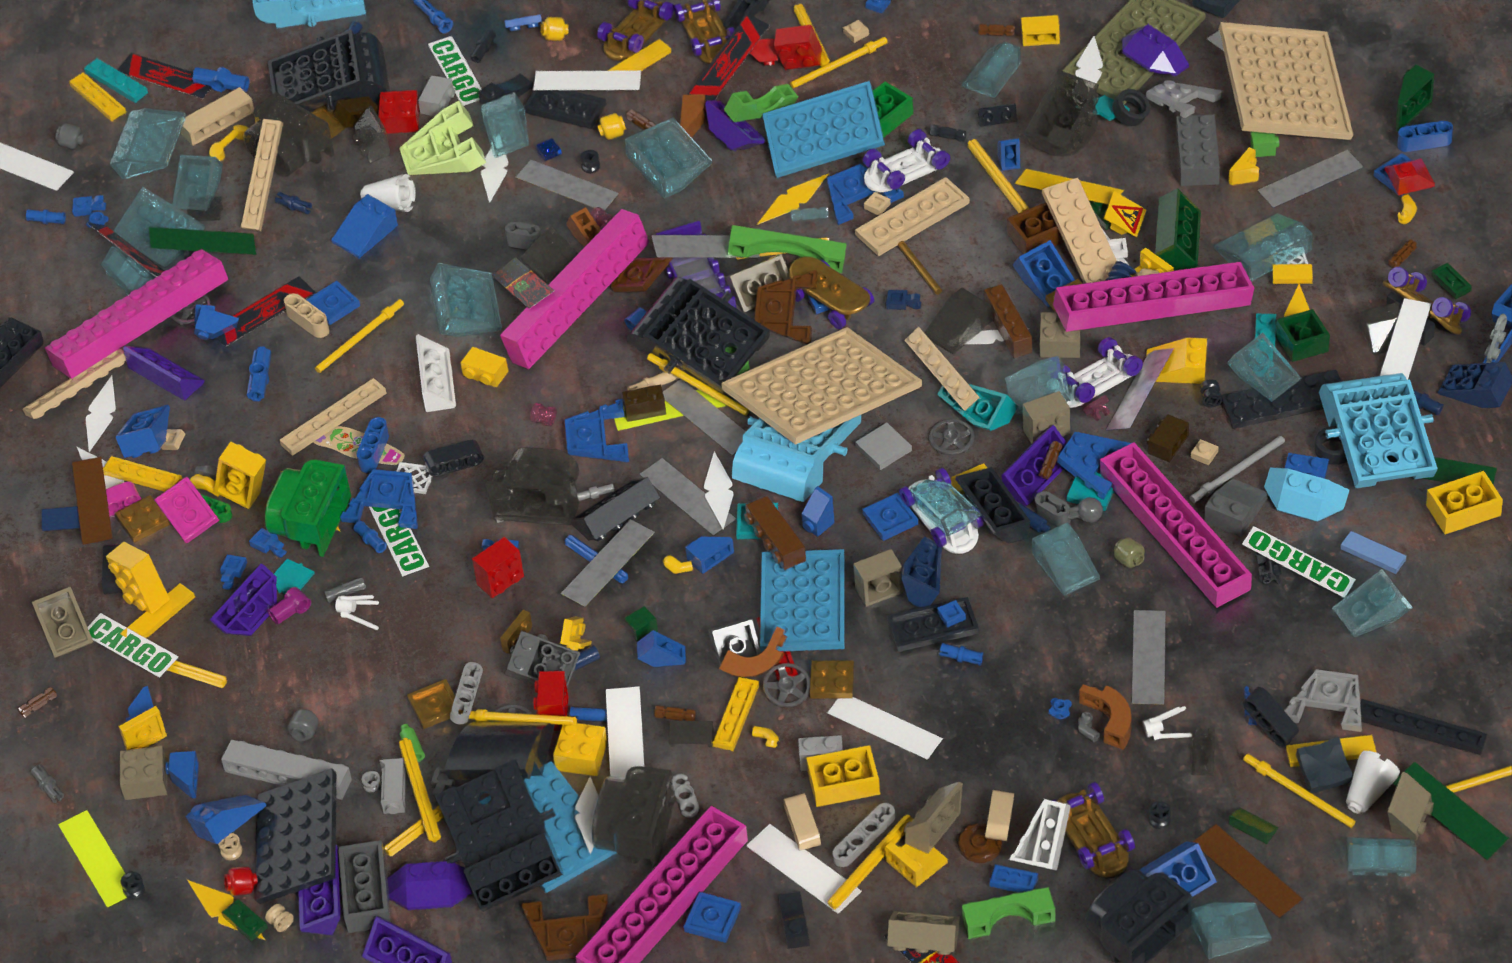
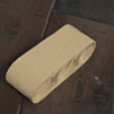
M289 294L285 297L284 303L287 316L317 338H323L329 334L327 317L322 311L298 294Z
M993 790L985 838L1007 841L1014 793Z
M805 793L784 798L785 811L799 851L820 846L819 832Z

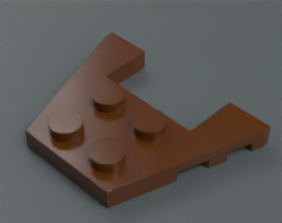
M674 257L635 258L611 283V288L614 292L647 291Z
M812 270L805 275L799 274L785 281L780 280L758 287L754 320L768 328L770 332L806 345L810 344L812 327L793 326L796 290L817 289L818 272Z
M608 895L588 896L589 915L543 920L542 901L522 903L523 912L547 961L576 958L578 953L600 930L608 905Z

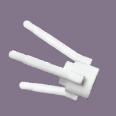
M373 595L338 596L336 611L341 613V617L349 618L375 630L379 629L378 626L350 614L355 611L356 604L378 605L379 601L367 600L373 599Z
M1176 707L1157 717L1142 721L1146 736H1153L1154 741L1161 738L1192 737V733L1160 734V731L1164 730L1162 720L1186 710V707Z

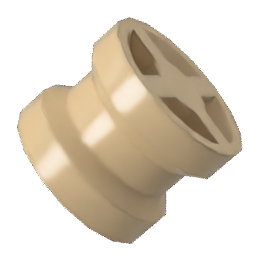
M231 833L218 843L224 859L231 861L241 856L242 846L236 834Z
M281 904L272 906L265 917L269 924H274V928L278 932L285 931L292 924L294 918L290 912L285 911Z

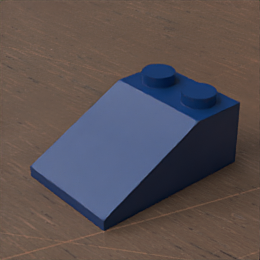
M367 194L353 206L332 238V243L357 258H361L398 226L395 209Z
M1051 240L1021 255L1013 264L1022 281L1047 307H1050V305L1045 300L1046 295L1055 291L1057 287H1063L1075 281Z
M169 404L133 413L116 435V440L124 458L130 456L136 458L143 453H155L161 449L166 441L170 411Z
M242 795L196 805L185 817L197 837L218 844L267 805L265 802Z

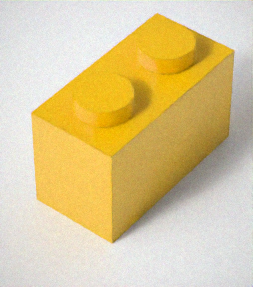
M1058 15L1021 17L1023 46L1060 44Z
M472 347L461 361L463 376L496 388L508 373L506 358Z

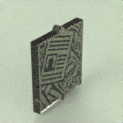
M223 197L190 198L189 207L187 208V221L220 220L221 211L223 210Z

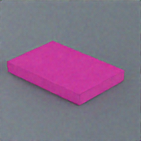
M185 477L154 499L186 544L219 521L188 477Z

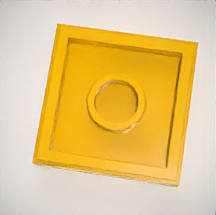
M156 706L119 726L126 750L147 748L167 736L160 711Z

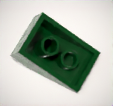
M1417 64L1410 70H1407L1403 76L1397 105V132L1432 102L1435 74Z

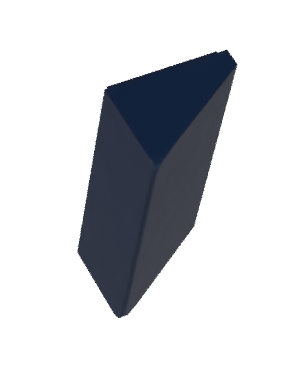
M78 506L42 509V531L80 528Z

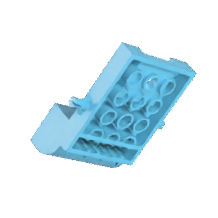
M253 0L257 18L266 23H276L277 28L307 23L312 27V23L315 26L316 22L366 14L364 0Z
M1403 373L1329 383L1321 386L1319 395L1328 425L1337 426V429L1325 431L1326 438L1339 437L1342 441L1355 488L1375 486L1379 481L1412 476L1414 480L1434 477L1437 466L1424 427L1425 423H1433V415L1421 416L1411 381L1407 380ZM1392 455L1396 457L1397 462H1390L1387 456Z
M861 415L796 445L761 418L750 417L748 425L752 426L743 434V442L736 451L733 460L732 478L804 502L813 493L814 489L823 482V462L832 453L843 456L847 454L848 448L839 445L861 423Z

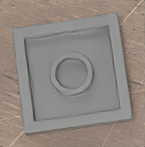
M888 423L883 424L855 442V447L879 470L912 451V446Z

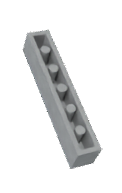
M231 740L221 759L224 771L227 773L282 786L333 768L337 772L336 798L341 800L352 780L349 767L343 764L329 763L322 759L316 760L304 755L287 753L283 750L269 749L262 745L256 746L245 741Z

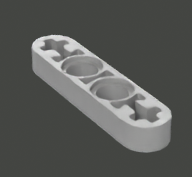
M468 662L464 666L450 713L451 721L456 724H465L469 719L483 672L482 666L478 663ZM470 672H474L473 677L469 676ZM464 684H470L473 688H467ZM459 698H466L469 702H463ZM459 709L463 710L462 715L458 714Z
M888 803L878 805L834 848V863L839 867L850 865L894 822V807ZM868 825H875L877 827L874 831H867L865 828ZM854 839H861L863 841L860 845H853L851 843Z

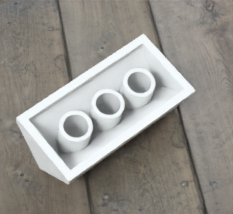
M418 334L416 336L425 410L426 412L454 408L456 401L449 349Z

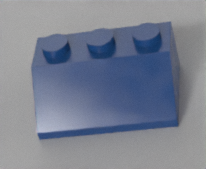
M1186 841L1139 869L1147 877L1154 873L1166 874L1188 891L1192 897L1216 883L1199 844Z

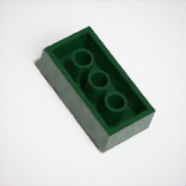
M1178 188L1159 197L1155 254L1174 267V271L1198 267L1201 210Z

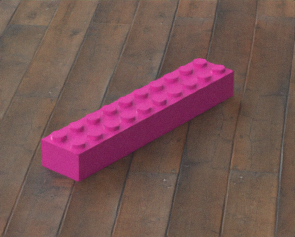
M621 209L549 284L555 291L530 309L527 307L503 331L500 337L512 363L530 369L650 243L638 214Z
M202 249L194 252L190 257L178 262L171 269L162 272L155 279L146 282L144 286L132 291L125 298L100 311L98 315L84 321L77 328L68 331L63 337L52 341L50 345L45 347L52 366L71 379L227 281L228 277L222 262Z
M1241 262L1057 287L1053 306L1065 331L1068 332L1251 305L1254 286Z
M1135 442L1100 459V474L1102 477L1113 483L1112 488L1114 492L1216 608L1251 590L1252 574Z
M710 806L576 956L577 963H640L696 900L699 892H703L745 845L748 841L746 825Z

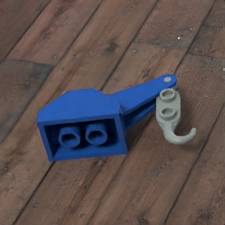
M1512 284L1494 304L1491 314L1493 322L1496 324L1490 335L1492 343L1488 345L1484 355L1486 358L1483 363L1499 362L1512 344ZM1505 328L1511 329V331L1504 341V338L1506 336V332H1504Z

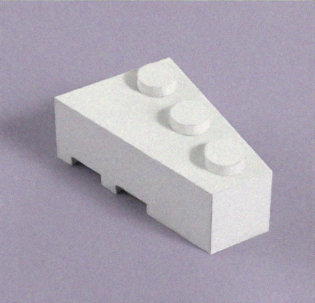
M1044 799L1027 832L1021 838L1020 844L1009 860L1057 870L1071 805Z

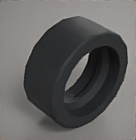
M1126 89L1115 99L1112 109L1120 122L1128 126H1137L1150 113V103L1140 91ZM1123 101L1135 104L1140 114L1129 112L1124 107Z
M1337 426L1323 428L1318 432L1315 439V453L1317 457L1329 459L1330 465H1339L1347 462L1344 449L1332 451L1322 445L1330 440L1341 441L1339 437L1326 438L1325 431L1337 429Z

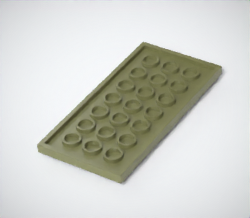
M1130 0L1095 36L1103 67L1098 69L1102 72V75L1092 91L1115 100L1123 90L1135 89L1138 91L1155 73L1148 71L1122 52V38L1134 29L1149 24L1180 46L1203 22L1205 13L1176 0ZM1086 47L1062 71L1063 78L1078 84L1075 73L1076 70L1081 68L1077 66V62Z

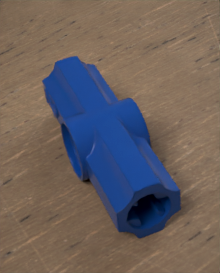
M196 67L193 71V83L209 85L218 92H223L225 89L236 90L239 87L244 92H247L249 89V77L231 74L226 68H218L215 71Z
M258 347L254 350L252 364L249 366L250 378L247 397L253 401H261L265 397L266 385L269 383L268 373L271 350L266 347Z

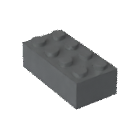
M1193 115L1186 118L1177 116L1176 136L1181 186L1218 185L1220 167L1215 115Z
M382 840L338 847L344 919L348 933L371 930L377 916L392 923L386 857Z

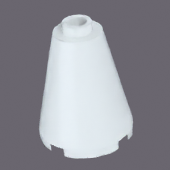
M401 174L365 185L361 190V199L369 194L397 211L409 212L413 208V206L410 207L411 202L415 201L414 182L408 179L409 175Z
M1363 751L1359 755L1346 803L1349 805L1348 808L1354 813L1366 812L1398 778L1400 773L1398 767L1389 759H1386L1385 762L1379 759L1380 754Z

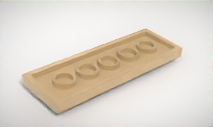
M945 177L855 229V235L875 254L880 256L897 246L900 241H906L970 203V200L965 193Z
M1075 178L1044 188L1042 190L1044 199L1083 283L1105 281L1117 260L1079 179Z

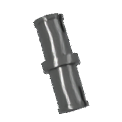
M38 765V768L34 766L31 774L39 783V788L46 792L53 803H57V800L61 801L64 794L55 784V779L48 775L42 765Z

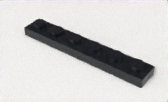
M1364 699L1360 701L1361 721L1363 723L1481 755L1487 740V733L1372 701Z

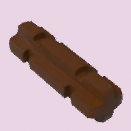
M979 24L978 32L979 35L989 33V35L1004 36V34L1006 36H1014L1015 28L1013 25L1004 27V25L989 24V26L987 24Z
M633 109L626 113L628 120L650 134L657 131V124Z
M1409 239L1394 254L1395 256L1389 259L1388 265L1392 268L1399 267L1400 263H1403L1411 252L1417 248L1416 241Z
M1057 441L1051 443L1049 452H1047L1043 462V467L1039 472L1040 477L1044 479L1050 478L1059 452L1062 449L1061 443Z
M52 687L44 690L43 694L39 693L27 701L28 704L24 703L21 705L18 711L25 718L31 714V711L35 712L47 704L48 700L55 699L57 694Z
M657 705L654 715L656 718L666 717V719L679 721L686 719L687 722H694L696 711L693 709L684 711V708L668 706L665 708V706Z

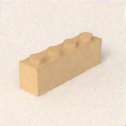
M240 87L179 120L181 135L192 146L254 113L252 98Z

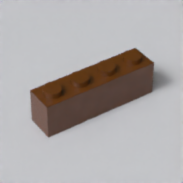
M1000 284L984 289V306L1013 358L1032 353V336L1004 286Z
M768 496L745 505L746 514H744L747 524L752 525L757 538L763 540L765 549L771 551L776 564H780L786 570L806 561L805 546Z

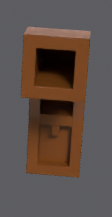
M776 627L766 649L754 657H743L728 650L719 669L733 676L743 678L757 677L769 672L784 656V653L777 649L778 647H783L787 639L786 631Z
M1083 684L1079 690L1080 704L1099 710L1110 719L1104 729V743L1124 750L1131 736V710L1126 699L1118 691L1107 685L1103 691H1100L1095 687Z

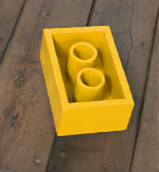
M230 442L218 460L214 492L250 509L261 493L266 459L257 453L245 449L242 445Z
M1484 471L1427 490L1426 506L1444 534L1501 516L1503 499Z
M123 542L106 556L109 562L108 567L115 575V582L122 589L123 599L128 604H133L141 611L153 614L170 600L149 554Z
M870 745L807 757L808 775L816 807L880 795L879 778Z

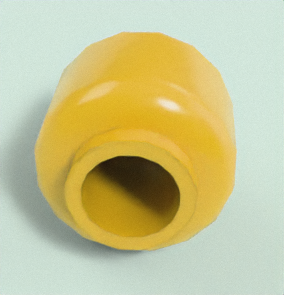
M547 17L541 23V35L548 41H562L564 36L568 34V24H565L564 19L561 17Z
M616 113L602 117L600 119L601 125L597 126L600 135H604L607 140L622 136L624 130H626L622 116H618Z

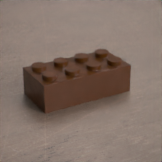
M1046 202L1007 218V234L1023 254L1050 240L1054 246L1064 243Z

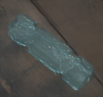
M820 207V209L805 208L802 211H799V209L791 210L792 221H799L800 218L802 220L818 219L817 217H820V219L828 218L827 207Z

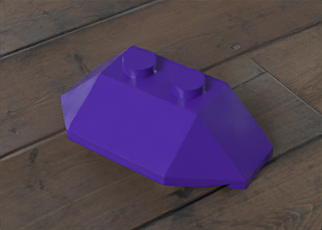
M1149 24L1134 29L1122 38L1123 54L1150 72L1177 76L1189 67V63L1177 43Z
M706 101L709 130L715 134L717 139L722 140L727 148L733 151L737 149L745 150L764 143V137L746 121L733 122L724 110V103L721 101Z
M261 563L211 617L210 621L225 634L251 636L269 616L267 610L277 604V577Z
M446 861L406 864L388 877L389 900H393L406 910L453 907L468 895H472L473 891L464 872L466 868L455 863L447 864Z

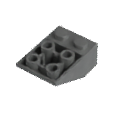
M521 631L505 675L523 682L535 684V680H539V672L565 671L568 687L580 652Z

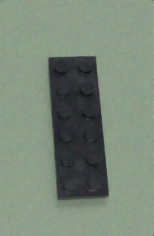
M1331 370L1221 395L1222 405L1232 428L1236 429L1324 409L1319 395L1321 386L1342 381L1337 370Z

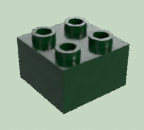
M1314 309L1277 319L1276 338L1292 362L1329 352L1330 334Z

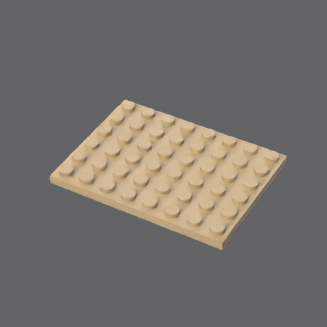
M1220 23L1219 31L1242 131L1352 139L1353 131L1328 32Z
M848 327L722 382L723 391L795 445L922 387L921 379Z

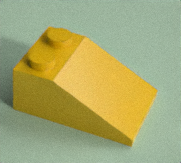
M1184 338L1147 349L1148 355L1154 350L1174 348L1156 382L1201 384L1205 381L1206 338Z

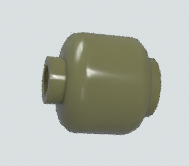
M1127 537L1120 539L1115 544V559L1124 566L1133 568L1144 561L1145 549L1143 545L1134 539Z

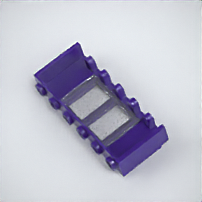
M700 221L656 233V235H705L702 234ZM674 257L666 266V273L669 279L672 278L674 280L676 277H681L689 280L691 278L720 298H722L726 291L731 292L730 287L726 286L723 272L720 273L718 261L714 260V258ZM733 296L728 303L736 308V300Z

